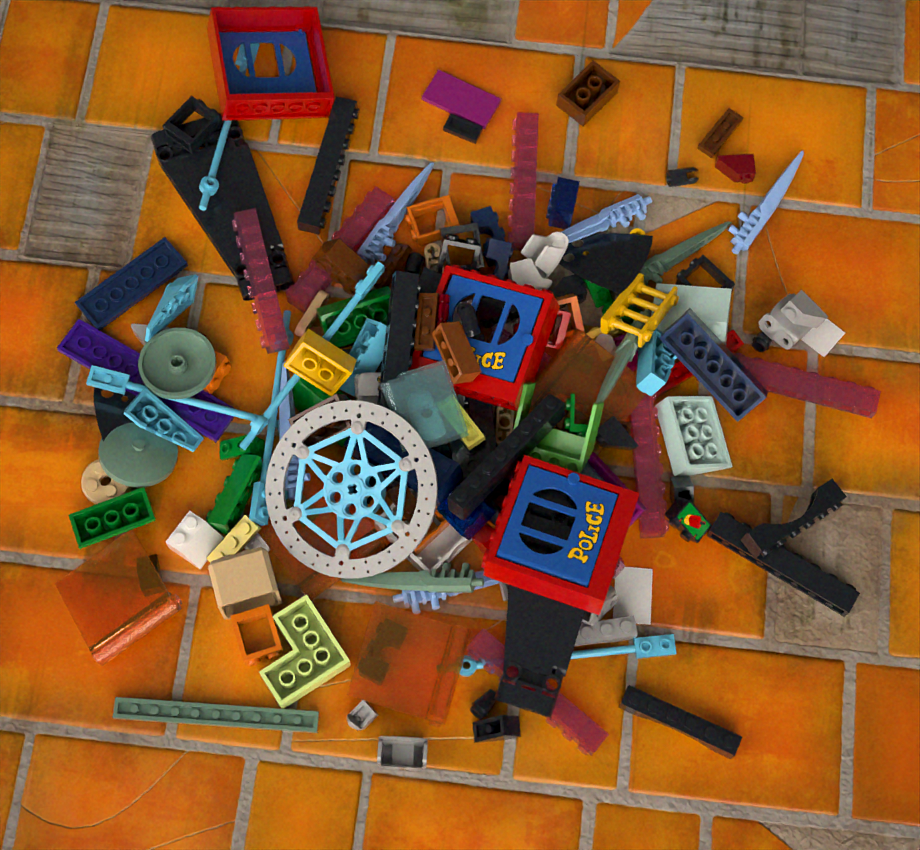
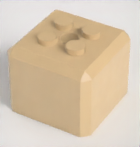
M262 547L247 549L241 553L225 555L210 562L208 570L217 605L224 620L231 619V615L269 604L271 608L282 603L272 562L266 549Z

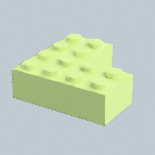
M307 594L272 616L292 651L265 667L259 673L281 709H285L350 667L351 663Z

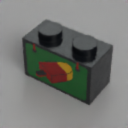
M678 497L665 512L666 517L669 519L668 523L675 529H678L681 538L687 542L693 541L698 543L712 527L710 522L690 499Z

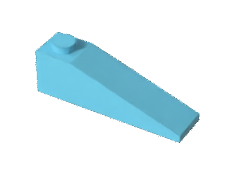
M195 274L180 277L166 286L165 292L147 326L146 342L162 331L194 302L199 276Z
M146 387L133 399L123 413L137 426L192 452L196 450L204 439Z

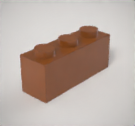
M460 321L440 323L431 334L452 383L472 382L481 373V369Z

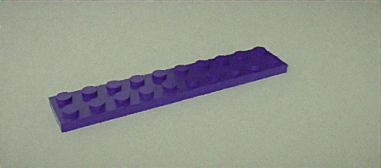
M78 319L57 347L59 352L88 369H91V366L94 365L130 375V382L145 385L138 368L140 353ZM126 389L135 396H137L140 393L137 391ZM204 390L191 396V398L233 408ZM157 397L195 431L216 443L234 419V416Z

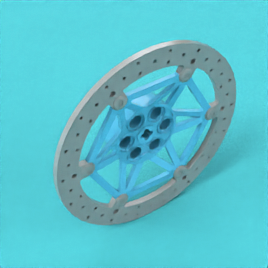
M338 401L308 412L298 419L282 436L271 456L267 470L265 485L266 505L271 524L280 541L297 560L319 573L337 578L353 579L374 576L404 561L413 553L427 534L435 514L438 499L436 468L425 441L417 430L403 417L386 407L370 402ZM342 420H351V428L309 447L304 444V440L325 425ZM366 423H374L392 433L403 444L409 455L404 458L397 455L365 430ZM350 436L344 460L340 463L315 453V451ZM364 437L395 460V463L379 466L369 463ZM356 441H358L361 460L352 459ZM296 455L300 459L294 507L287 509L285 480L293 456ZM313 459L332 466L328 475L324 474ZM306 464H308L322 480L324 488L302 504ZM356 465L361 467V472L358 475L354 472ZM396 469L386 479H384L382 473L380 472ZM415 469L418 480V498L410 523L407 524L402 520L408 471ZM340 472L343 474L341 483L337 481V475ZM401 475L397 513L395 516L385 501L386 487ZM372 476H374L376 479V485L374 487H371L369 484V480ZM353 486H357V487H356V490L358 491L357 493H353V492H354ZM337 492L341 495V500L338 503L334 499V495ZM323 496L325 497L328 504L327 507L307 509ZM369 496H372L374 499V504L371 507L367 504ZM351 504L356 506V512L353 515L349 511ZM381 506L390 520L375 514ZM329 512L337 514L338 541L308 519L307 516ZM369 517L387 526L386 529L351 543L361 520ZM344 519H353L354 522L345 539ZM300 520L336 549L335 557L327 555L310 545L298 532L294 522ZM393 532L399 536V539L391 546L375 555L361 559H350L351 550Z

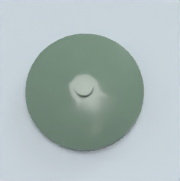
M171 328L157 333L144 345L138 360L139 373L146 387L154 394L167 399H184L202 391L212 380L217 364L216 355L210 341L201 333L188 328Z
M132 422L115 428L107 435L104 442L101 438L98 452L99 462L104 472L114 481L130 487H148L162 482L173 472L177 463L178 447L177 444L153 434Z

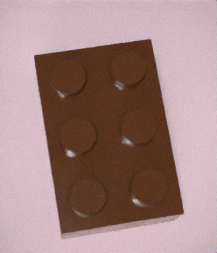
M593 60L558 94L556 106L584 127L618 93L620 81Z
M340 238L325 241L312 258L319 269L329 273V277L334 282H339L343 286V290L350 295L356 294L355 286L361 279L364 280L366 278V272L370 267Z
M335 394L291 417L288 421L292 426L308 412L329 403L348 401V398L345 394ZM342 420L325 425L304 440V444L309 447L351 428V420ZM332 444L315 451V453L331 446Z

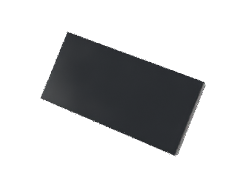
M450 114L443 127V131L476 144L483 131V126Z

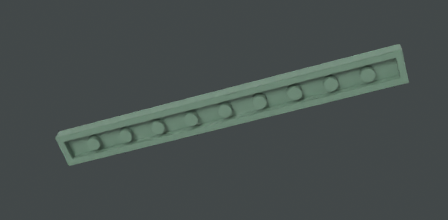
M115 697L113 718L317 733L319 712Z

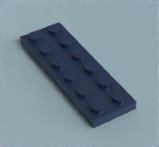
M164 237L78 299L75 304L90 323L100 331L185 269L188 263Z

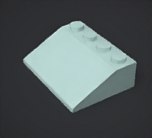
M656 283V290L669 294L674 286L678 287L677 295L679 296L676 306L670 309L656 329L663 332L690 308L719 340L726 345L732 289ZM654 297V304L660 305L663 300Z
M668 396L655 405L674 477L692 476L733 467L713 396Z

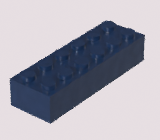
M690 308L661 333L659 339L737 422L767 398L768 391Z
M366 423L365 430L402 458L409 455L403 444L392 433L383 427H376L374 423ZM350 436L344 443L346 450L348 447ZM364 437L369 463L374 466L395 463V460ZM356 441L352 457L361 460L358 441ZM428 447L437 473V503L442 505L464 474L459 463ZM396 469L380 472L389 477ZM413 469L408 471L407 487L418 492L416 470ZM401 475L394 480L400 483Z

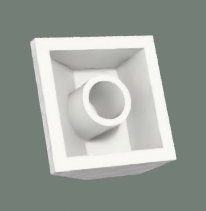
M189 511L167 539L166 544L169 549L201 570L207 562L206 558L224 537L202 518Z

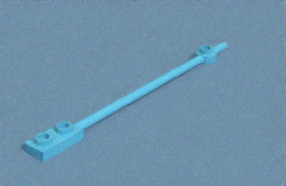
M250 43L253 64L260 43ZM241 44L235 64L240 66L239 71L245 75L248 65L245 48ZM232 120L224 121L209 174L203 177L199 184V189L203 193L199 205L200 210H206L210 196L216 194L219 188V182L215 177Z
M378 261L376 265L372 264L366 272V278L364 280L361 279L355 286L356 294L322 338L329 341L358 302L364 299L384 273L385 267L382 263ZM294 373L264 414L260 417H254L250 423V426H252L251 431L239 445L240 448L246 450L253 439L263 431L270 417L299 381L300 376Z
M289 310L284 311L282 328L277 329L275 333L279 349L271 403L280 393L282 365L285 362L286 347L292 344L294 338L292 331L289 329L291 311ZM278 408L268 421L260 482H254L249 520L261 526L268 525L269 514L266 505L265 485L272 455Z
M94 365L91 366L86 382L88 386L125 395L126 389L141 392L146 387L145 385L130 382V375ZM191 397L168 399L250 421L255 416H261ZM276 420V427H277L278 432H279V420Z
M674 634L634 638V645L573 651L571 659L635 653L636 659L670 656L677 653ZM462 656L457 663L436 665V672L457 671L461 676L469 677L475 673L476 669L503 667L504 658L475 661L471 656ZM468 662L470 668H463V663Z

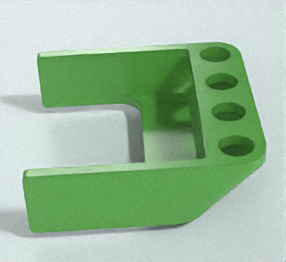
M534 382L524 383L514 429L529 415L536 384ZM600 401L593 404L586 437L553 428L527 456L582 473L594 449L604 402Z

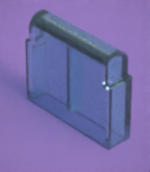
M445 360L400 373L397 379L381 384L388 409L408 421L421 435L428 449L469 436ZM399 441L402 453L407 452L406 448Z

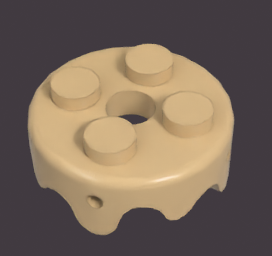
M99 459L90 463L83 472L81 478L82 490L87 499L95 505L131 492L130 486L120 484L112 478L110 484L106 486L101 485V480L109 476L102 469Z

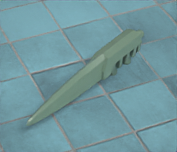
M728 221L685 240L662 254H656L646 260L639 272L644 274L645 285L649 284V280L661 284L663 272L671 270L673 266L698 251L727 229L733 222Z
M645 309L643 312H639L640 314L651 317V311L648 309ZM634 319L631 325L642 329L645 323ZM627 332L615 351L617 354L605 376L596 402H604L607 399L628 361H632L639 348L638 336Z
M444 563L441 572L432 569L431 575L427 570H419V572H383L364 578H340L342 582L398 590L428 591L429 593H473L475 586H484V579L476 578L474 571L470 570L469 563L462 564L461 572H456L455 569H451L450 572L451 564Z

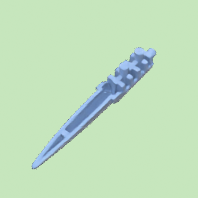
M803 150L789 164L755 210L749 215L743 211L738 214L737 217L743 221V225L739 229L733 224L729 227L728 231L734 235V238L730 241L735 245L732 249L734 254H738L740 250H748L772 216L799 167L804 155Z
M431 162L413 180L384 218L378 221L364 241L357 255L367 264L374 265V260L385 261L386 255L383 254L384 245L395 246L396 241L393 240V234L398 230L399 224L405 217L404 215L407 214V207L411 206L419 195L435 162Z
M637 194L602 209L600 213L563 230L562 233L568 237L569 243L599 231L608 230L610 225L614 228L617 222L624 227H628L633 215L640 220L646 218V205L652 203V199L650 196L642 198Z
M283 365L280 391L290 380L289 370ZM292 390L279 406V441L291 427L288 419L295 416ZM296 455L293 456L285 480V491L288 492L289 500H295L300 459ZM305 473L304 482L310 481V474Z
M484 571L474 572L476 578L484 579V586H475L474 590L500 582L483 576ZM402 590L401 594L392 595L394 603L404 601L405 609L411 605L413 614H419L421 612L419 603L425 605L427 601H431L432 609L437 610L440 608L438 599L446 600L447 595L452 597L460 593H429L428 591Z

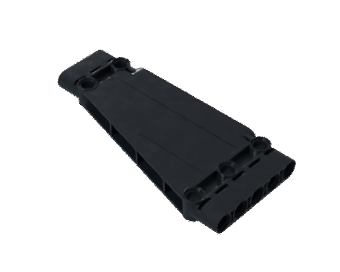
M219 113L221 126L200 146L204 148L198 149L194 154H191L166 136L164 130L153 133L151 141L160 167L236 278L243 300H254L293 287L295 283L284 253V247L239 121L232 120L215 177L219 182V188L216 194L210 196L206 210L199 209L203 195L199 189L201 179L208 176L224 123L221 113ZM201 118L184 123L179 129L194 138L209 121ZM277 260H282L281 263H274ZM241 271H247L245 274H239Z
M544 489L533 494L536 497L577 510L574 501L562 491ZM530 502L521 525L568 540L575 517ZM559 514L564 515L566 521L559 523L555 520V517ZM519 533L523 543L534 552L553 554L563 549V547ZM509 585L504 669L494 699L551 718L563 678L568 669L585 610ZM515 667L518 670V675L516 677H509L506 673L507 669ZM503 680L508 681V682H511V683H514V684H516V685H513V684H510V683H507V682H503ZM548 680L557 682L558 686L555 690H549L546 687ZM522 686H523V687L530 688V689H533V690H536V691H532V690H529V689H526V688H522ZM541 693H545V694H548V695H551V696H555V698L550 697V696H547V695H544V694H541Z

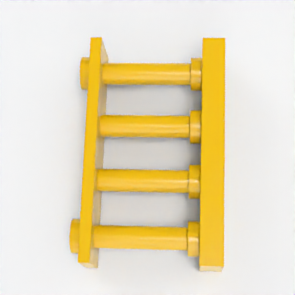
M638 273L632 283L620 293L602 316L601 332L608 335L611 329L616 327L638 336V347L642 348L646 342L650 341L652 333L670 309L678 303V287L674 286L669 294L646 286L644 274ZM643 292L659 298L663 302L660 305H656L637 296ZM635 304L654 313L651 317L630 310L628 307ZM621 316H627L645 323L642 329L621 322L619 319Z

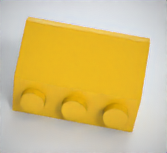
M307 329L298 340L283 366L323 392L333 396L352 374L357 359L315 332Z

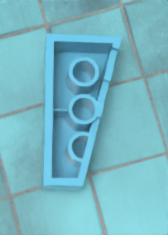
M369 318L366 319L349 355L357 359L354 370L339 388L340 390L355 396V374L376 371L383 359L386 325Z
M655 329L649 342H646L642 348H638L636 387L649 396H652L666 384L671 368L675 365L674 361L677 359L672 351L659 339L662 332L658 329Z

